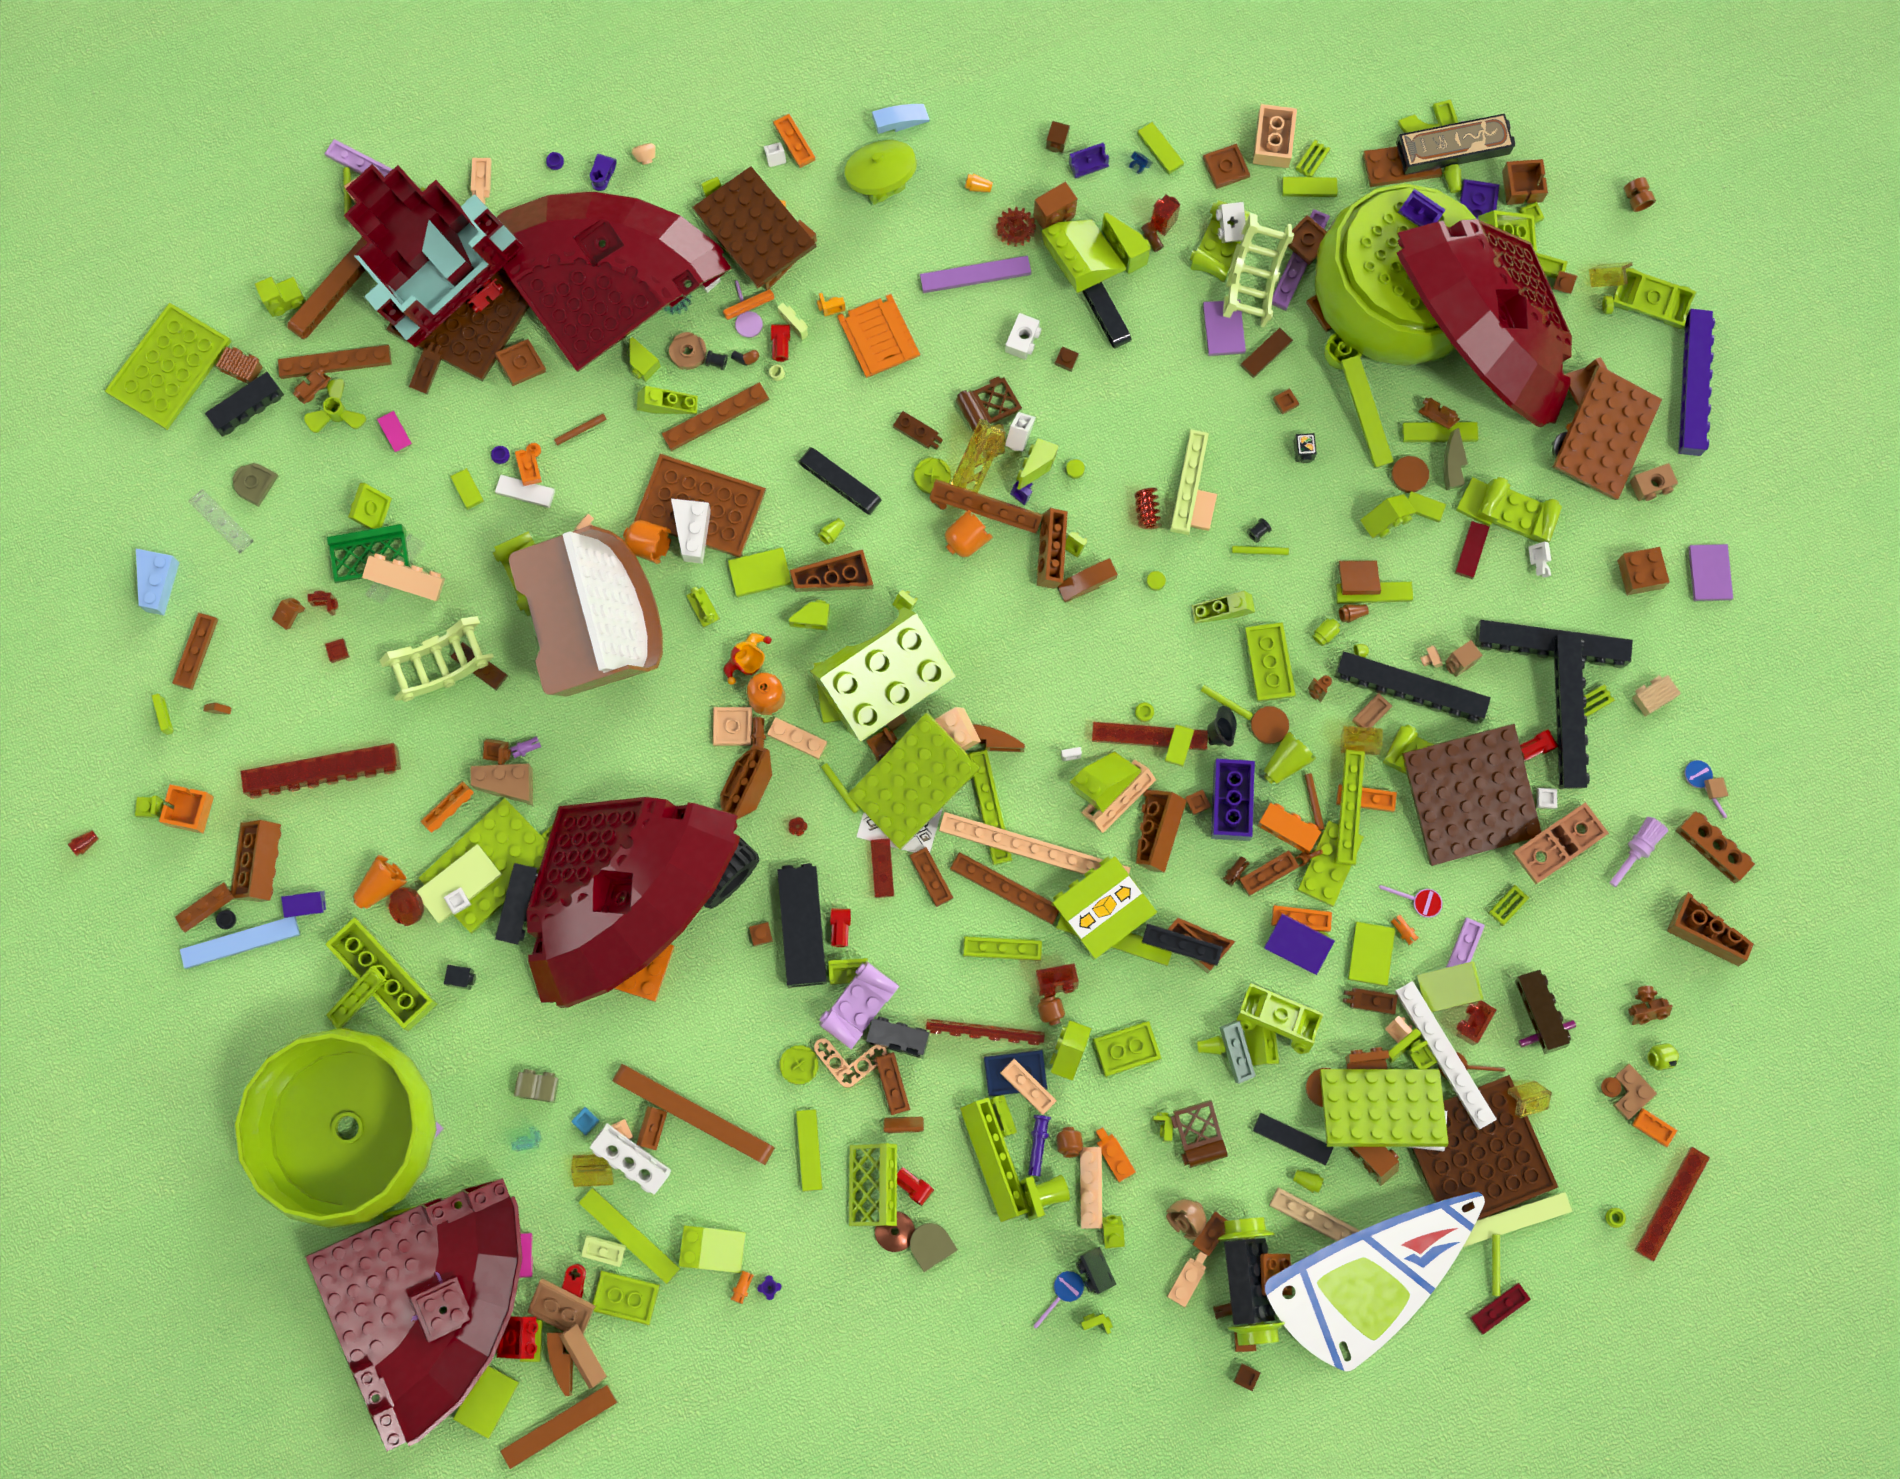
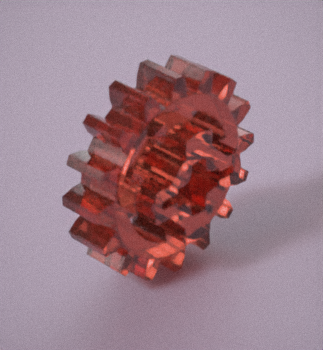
M1015 207V211L1008 208V213L1003 211L1002 217H998V223L996 224V229H998L997 235L1002 236L1001 241L1007 240L1008 246L1012 242L1015 247H1017V243L1024 246L1025 240L1030 242L1031 237H1034V230H1036L1035 218H1030L1031 212L1025 213V208L1018 211V207Z

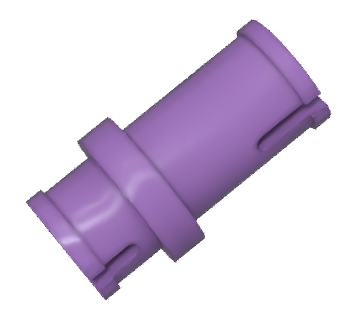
M537 736L522 743L517 742V745L510 747L511 752L517 751L512 753L514 758L521 755L522 757L526 756V753L541 748V745L538 742Z

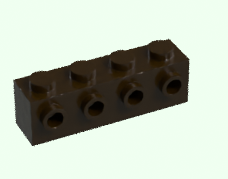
M1541 970L1518 976L1515 983L1544 1055L1566 1048L1570 1044L1571 1036L1569 1031L1564 1029L1562 1024L1563 1016L1555 1007L1556 1000L1553 993H1550L1548 990L1546 975L1542 974Z

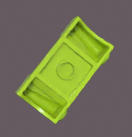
M1218 200L1217 204L1213 203L1210 213L1212 218L1200 247H1198L1197 251L1193 250L1190 260L1192 261L1191 270L1210 273L1220 281L1225 282L1236 246L1241 244L1242 241L1222 243V239H1219L1218 228H1220V221H1217L1216 210L1221 204L1228 203ZM1244 210L1246 223L1250 212ZM1231 220L1227 221V224H1230L1232 226L1234 225V221L1232 222Z
M1626 267L1621 274L1613 301L1614 306L1626 311L1630 309L1662 320L1664 324L1681 329L1685 325L1689 308L1697 291L1641 273L1634 268Z
M1497 477V479L1491 480L1487 485L1486 496L1477 513V517L1536 542L1549 543L1562 509L1559 501L1548 499L1544 502H1539L1511 490V485L1505 478Z
M529 531L495 546V551L492 552L496 561H501L517 593L519 600L516 603L520 611L524 610L527 616L531 615L528 601L525 595L516 590L509 564V556L515 551L535 545Z
M1400 726L1382 763L1407 775L1402 753L1434 744L1417 737L1418 733L1415 732L1416 729L1413 726Z
M1250 983L1236 1020L1240 1021L1244 1031L1253 1030L1256 1025H1259L1292 1039L1291 1047L1298 1054H1306L1310 1052L1315 1043L1316 1033L1324 1014Z

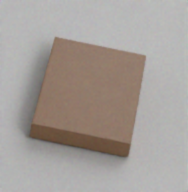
M542 1278L539 1281L527 1313L564 1332L577 1324L584 1335L595 1305Z

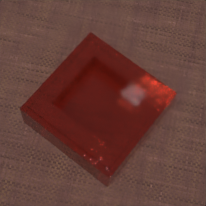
M344 638L325 644L331 663L350 657Z

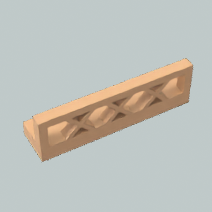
M1134 760L1132 764L1142 772L1103 813L1098 810L1092 816L1090 813L1097 808L1091 804L1081 812L1102 833L1156 781L1149 768L1137 760Z

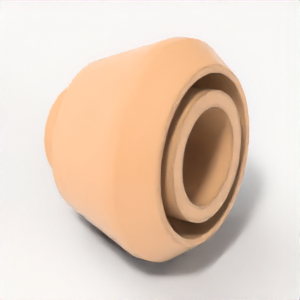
M647 143L634 147L631 153L637 162H642V165L653 162L652 159L655 158L656 147L652 143Z

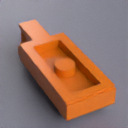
M1103 1127L1097 1130L1096 1134L1100 1139L1097 1145L1101 1147V1154L1117 1181L1121 1182L1136 1173L1113 1134L1108 1136Z

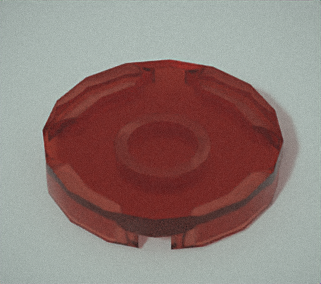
M410 887L394 890L389 898L391 899L389 911L393 919L404 926L418 923L424 913V904L421 896Z

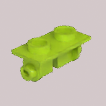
M697 587L690 590L691 593L686 596L703 628L720 620L703 587L699 589Z
M1005 1096L991 1098L990 1102L1003 1138L1017 1133Z

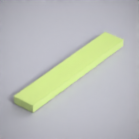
M1190 430L1170 532L1189 535L1209 433Z
M1566 1193L1557 1194L1477 1220L1463 1247L1492 1238V1234L1502 1235L1572 1212Z

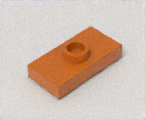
M1644 1108L1640 1110L1632 1123L1633 1127L1665 1148L1669 1146L1678 1131Z

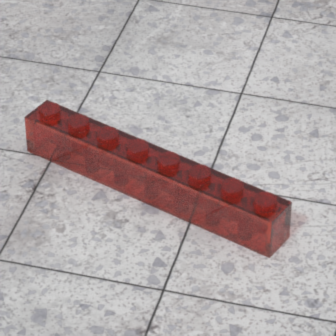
M391 743L242 770L241 779L243 793L255 799L262 797V794L278 795L284 790L294 792L306 786L308 788L319 787V784L323 783L328 785L337 784L339 780L355 781L361 776L371 778L383 772L384 774H393L396 770L401 769L398 747Z

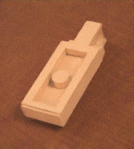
M472 158V196L475 194L485 204V198H489L491 189L492 161L491 158Z
M1199 1251L1195 1260L1190 1258L1185 1263L1167 1296L1168 1298L1186 1307L1205 1273L1206 1267L1203 1263L1207 1257L1206 1254Z

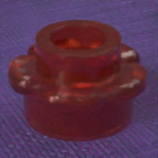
M796 817L790 820L789 832L792 835H803L804 831L807 830V823L804 822V819Z

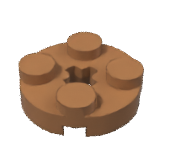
M684 332L673 339L674 341L669 347V354L672 362L679 369H694L705 362L707 350L701 337L690 332ZM686 347H689L690 350L693 349L691 354L683 353Z

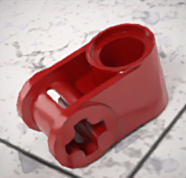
M575 1264L570 1266L565 1272L562 1289L581 1299L586 1278V1269L583 1265ZM577 1269L580 1276L575 1279L574 1274H571V1272Z

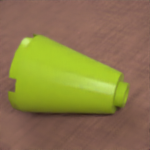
M1291 732L1285 735L1263 770L1265 773L1263 777L1270 784L1282 782L1316 759L1313 753L1299 739L1296 740L1293 737L1294 735Z

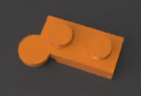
M537 443L529 444L526 447V451H515L523 486L542 482L536 457L541 454V447Z

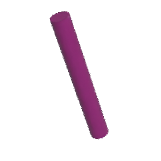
M1571 1020L1563 1023L1564 1029L1570 1030L1575 1028V1021ZM1534 1034L1520 1039L1519 1045L1522 1048L1539 1040L1537 1035Z

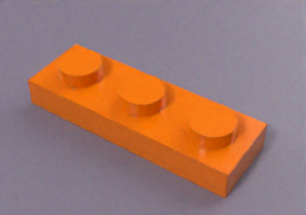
M790 114L773 121L776 130L799 168L815 161L813 152Z
M462 781L420 822L432 833L440 828L442 823L449 816H452L463 803L467 802L474 792Z
M1341 784L1338 785L1336 805L1341 803ZM1362 787L1361 808L1394 812L1397 792Z
M1273 906L1271 926L1276 925L1283 913L1316 931H1331L1332 912Z

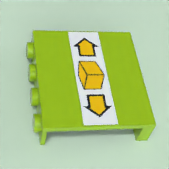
M1109 856L1099 863L1101 867L1097 870L1092 868L1084 874L1086 878L1080 882L1078 879L1068 886L1070 890L1066 893L1059 892L1053 897L1055 901L1051 903L1052 906L1057 908L1090 952L1089 955L1093 960L1157 913L1115 856L1111 859Z

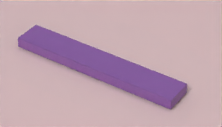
M1313 209L1310 215L1316 223L1325 229L1330 218L1329 215ZM1294 252L1272 298V305L1285 311L1308 265Z
M1028 256L923 273L920 274L923 293L1028 276L1031 275V268Z

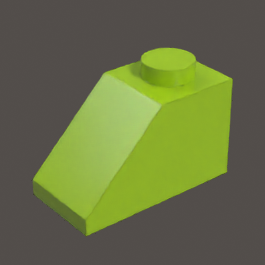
M630 338L631 372L637 379L642 378L646 382L661 367L659 359L635 338Z
M823 600L808 603L789 618L790 627L828 631L830 605Z

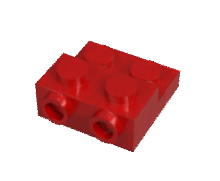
M510 1317L497 1348V1358L534 1359V1354L537 1352L535 1335L538 1331L536 1317Z

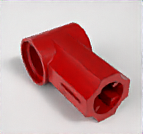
M771 324L772 358L777 362L789 360L790 324Z
M1549 729L1520 745L1523 760L1525 762L1541 753H1548L1558 747Z
M831 908L832 947H848L851 909Z
M904 1167L897 1173V1185L907 1192L913 1201L923 1206L934 1189L924 1180H919Z

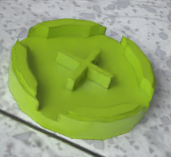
M928 457L916 466L914 481L922 492L931 494L935 479L950 483L951 470L942 459Z
M795 1045L787 1049L782 1054L779 1062L782 1076L789 1083L795 1085H804L812 1081L819 1069V1061L816 1054L809 1047L803 1045Z

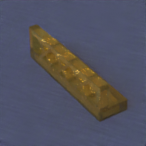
M979 420L953 476L952 485L967 489L968 483L975 481L973 490H967L978 493L1006 434L1004 429L991 427L987 420ZM991 433L998 434L995 440L989 442ZM990 449L989 455L982 458V452ZM982 465V470L974 474L975 468Z

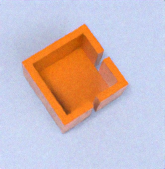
M170 784L165 801L174 806V809L164 805L159 822L165 826L204 834L214 797L208 792L194 789L189 790L185 787Z

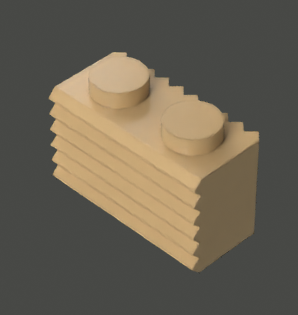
M1659 675L1650 681L1652 685L1647 688L1643 685L1635 691L1636 695L1632 699L1645 717L1681 694L1669 675L1663 678Z

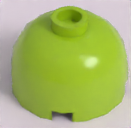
M1337 333L1330 336L1324 349L1325 359L1328 364L1339 370H1343L1340 361L1357 355L1362 356V353L1346 345Z

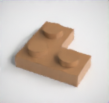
M1627 1064L1614 1076L1627 1093L1613 1106L1626 1120L1633 1117L1657 1094L1630 1064Z

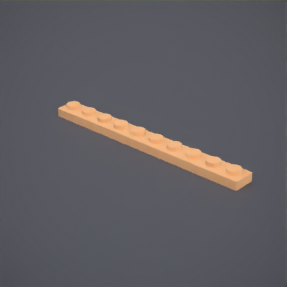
M944 812L939 832L1083 875L1092 868L1097 870L1101 867L1099 863L1103 860ZM1123 866L1129 874L1130 867Z

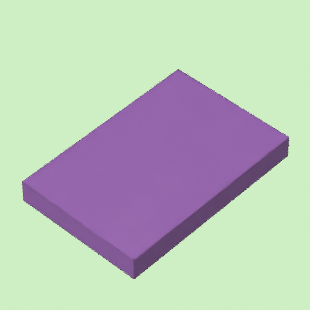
M1224 301L1203 302L1208 356L1245 354L1242 312L1236 310V312L1233 311L1230 318L1224 317Z
M1728 544L1690 545L1688 549L1693 600H1732L1733 590Z

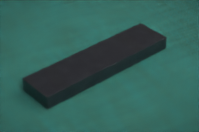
M1151 924L1146 925L1141 942L1142 944L1216 967L1218 966L1223 949L1222 946Z
M1260 1113L1252 1132L1326 1166L1334 1148L1327 1147L1326 1143L1263 1113Z

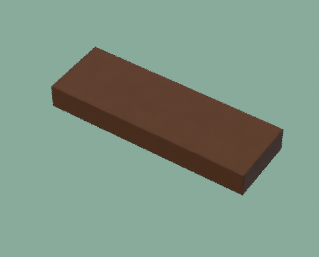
M1279 328L1245 359L1240 366L1251 377L1255 378L1292 343L1293 339Z
M462 642L461 647L466 660L470 662L475 658L474 653L469 646ZM454 652L451 655V658L455 660L457 663H459L457 655ZM488 662L486 667L479 668L472 673L496 691L508 677L506 673L491 662Z

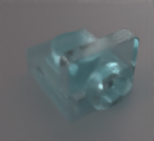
M534 1126L529 1127L531 1139H528V1136L516 1138L515 1142H511L512 1150L518 1152L539 1148V1142L542 1141L540 1130H537Z

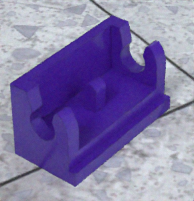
M1104 142L1070 154L1069 165L1075 179L1109 167V155L1105 153Z
M1414 188L1398 213L1420 227L1438 222L1446 209Z
M325 891L281 897L284 918L324 913V910H326Z

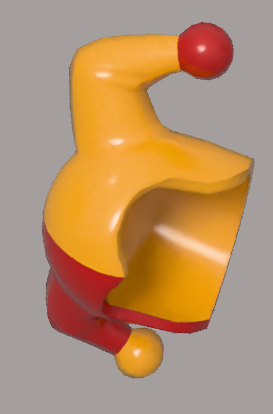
M751 633L745 641L737 643L732 648L730 659L723 668L730 685L736 682L733 677L735 670H739L746 675H752L761 668L765 655L757 647V644L759 642L770 644L772 642L771 637Z

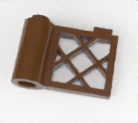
M998 376L989 380L990 384L972 392L964 390L957 395L956 403L974 433L1022 409L1004 377L1000 378ZM1002 384L1006 390L1005 394L994 392L995 387ZM981 393L989 394V402L981 400L978 395ZM992 396L1003 399L1001 406L990 403ZM1004 401L1013 402L1015 407L1012 409L1003 407ZM991 407L999 410V414L991 418L988 408Z
M1212 1100L1173 1111L1174 1115L1170 1117L1173 1128H1178L1184 1151L1181 1154L1184 1166L1188 1165L1189 1168H1193L1228 1157ZM1209 1106L1210 1114L1206 1120L1198 1116L1201 1108ZM1184 1113L1192 1115L1188 1125L1181 1123L1179 1115ZM1196 1118L1205 1122L1200 1132L1191 1128ZM1208 1124L1215 1128L1216 1135L1207 1137L1203 1134ZM1189 1130L1198 1134L1194 1142L1186 1143L1185 1136Z

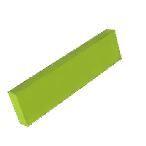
M1436 422L1403 423V442H1448L1450 433L1457 428L1460 430L1462 442H1477L1479 440L1478 422H1457L1450 429Z
M1380 582L1381 593L1379 595H1342L1341 584H1336L1337 604L1412 602V582Z
M964 936L963 957L1041 961L1042 941Z
M375 965L371 966L326 1016L337 1029L343 1028L387 980Z
M816 1109L796 1111L802 1191L823 1190Z

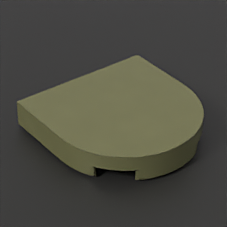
M252 463L238 468L233 476V486L241 498L259 507L278 478V474L262 465Z
M926 1223L916 1228L910 1239L912 1254L924 1272L958 1250L945 1229L933 1223Z

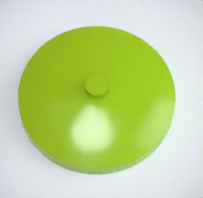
M882 140L868 144L856 151L847 161L845 166L847 183L854 191L865 195H879L891 192L904 185L913 176L917 167L916 156L913 149L901 141Z

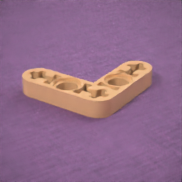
M819 1039L814 1045L816 1054L837 1081L845 1088H851L877 1067L876 1064L872 1066L871 1061L866 1058L867 1055H870V1058L875 1055V1049L878 1051L883 1050L882 1055L887 1054L885 1047L875 1045L852 1064L848 1065L827 1039ZM820 1043H822L823 1045H825L826 1043L828 1044L826 1048L829 1053H831L832 1051L835 1052V1054L830 1055L826 1061L824 1060V1057H826L827 1055L824 1053V1051H818L820 1049ZM833 1058H839L841 1061V1065L837 1069L830 1067V1060ZM860 1061H866L869 1064L867 1071L861 1072L858 1070L857 1065ZM852 1067H854L856 1073L861 1075L858 1078L856 1077V1075H854L851 1078L852 1082L850 1084L848 1082H842L844 1080V1074H847L849 1076L853 1073V1071L850 1070Z

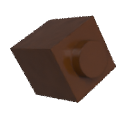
M1052 121L1046 141V149L1055 153H1063L1069 136L1070 125Z

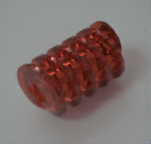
M1145 488L1137 491L1134 495L1135 499H1137L1135 505L1137 506L1136 512L1138 513L1139 528L1157 529L1162 526L1161 523H1156L1161 520V517L1155 516V514L1160 513V509L1154 508L1159 506V502H1154V500L1159 498L1158 495H1153V493L1158 491L1157 488Z

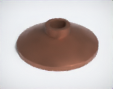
M897 1211V1226H876V1240L885 1250L900 1252L910 1246V1239L915 1231L912 1220L906 1214ZM892 1228H898L899 1233L895 1236L892 1235Z

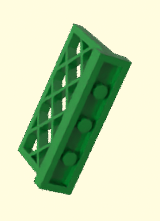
M397 524L327 537L334 582L341 583L363 579V573L359 574L355 570L361 562L366 565L367 562L363 559L369 552L375 555L376 552L371 549L376 543L384 545L379 554L383 555L389 548L395 552L390 561L393 562V559L400 556L404 559L405 566L410 567L406 543L407 535L404 526ZM401 539L402 545L398 550L390 546L394 540ZM362 546L366 550L359 558L353 551L356 547ZM337 550L347 552L341 561L335 556V551ZM350 555L358 559L352 568L345 564ZM342 565L350 570L346 576L338 577V571Z

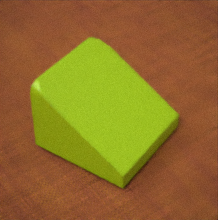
M718 177L701 184L705 197L722 187Z

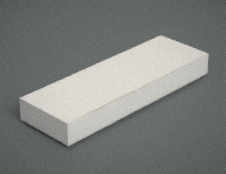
M500 475L495 493L550 508L555 490L538 484L523 486L522 480Z

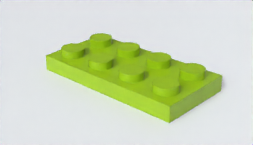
M1283 622L1245 627L1257 702L1295 697L1296 693Z
M1328 821L1315 851L1322 849L1323 854L1311 859L1297 891L1333 907L1351 865L1336 864L1339 825ZM1358 834L1357 852L1364 839V836Z

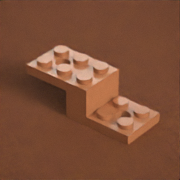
M1585 802L1515 850L1513 855L1533 882L1538 884L1609 833ZM1578 824H1582L1585 827V834L1577 832L1576 826ZM1537 852L1545 855L1544 862L1536 860Z

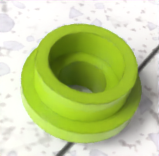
M1611 1208L1606 1212L1605 1220L1610 1227L1620 1228L1626 1222V1215L1620 1208ZM1613 1214L1618 1216L1616 1222L1612 1220Z

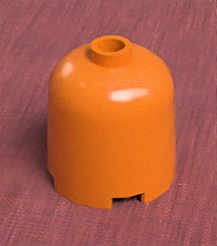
M968 510L945 532V540L948 543L945 547L952 555L956 553L963 558L969 557L993 537L984 530L986 527Z
M638 520L625 529L623 538H625V543L635 556L659 564L661 563L659 560L661 556H666L669 550L671 539L668 538V533L670 534L671 530L651 522Z
M759 673L751 678L747 685V698L750 706L756 713L772 715V713L777 712L783 707L785 691L781 681L775 675Z

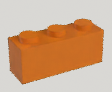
M1270 803L1257 826L1296 849L1309 854L1321 834L1318 827L1310 822L1308 824L1305 823L1295 813L1290 814L1284 811L1285 808L1277 803Z

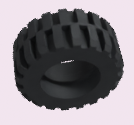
M741 837L738 847L719 884L704 904L705 908L713 909L729 898L746 881L759 863L758 853Z

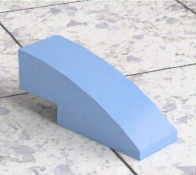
M924 104L898 105L872 112V119L878 134L893 129L897 132L930 121Z

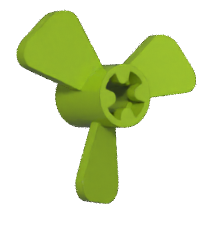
M342 379L331 380L327 384L330 397L323 403L324 410L307 413L304 416L307 426L313 433H319L330 420L334 422L344 420L353 429L361 428L366 422L365 415L348 411L342 404L341 397L345 386Z

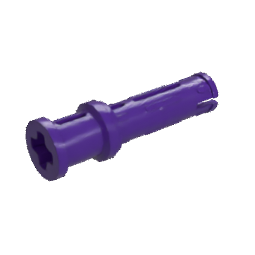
M1034 1115V1131H1031L1033 1145L1028 1175L1040 1177L1045 1139L1049 1137L1047 1130L1051 1117Z

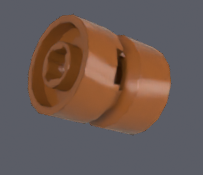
M1645 177L1637 178L1624 186L1627 198L1631 199L1630 205L1634 212L1645 210L1656 202L1653 192L1648 191L1650 186Z

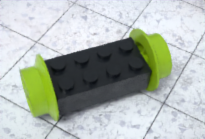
M1264 1217L1224 1221L1225 1234L1219 1237L1218 1240L1238 1239L1236 1241L1224 1242L1233 1324H1248L1228 1327V1329L1237 1333L1238 1345L1279 1342L1278 1329L1285 1325V1322L1265 1323L1275 1321V1311L1267 1295L1262 1294L1260 1256L1261 1254L1268 1253L1266 1238L1255 1239V1237L1275 1235V1233L1266 1230Z

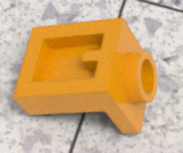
M819 293L817 305L819 311H823L825 317L846 311L843 297H833L825 302L823 294Z

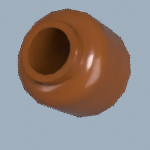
M1055 995L1040 999L1037 1009L1041 1021L1044 1023L1049 1022L1050 1026L1060 1023V1019L1065 1016L1062 1000L1055 997Z
M1065 1127L1056 1136L1057 1150L1065 1158L1077 1157L1083 1150L1082 1134L1080 1131L1074 1130V1127Z

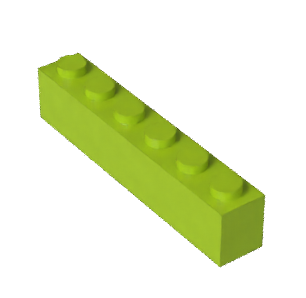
M985 1098L961 1107L963 1119L1000 1222L1030 1212L990 1099Z

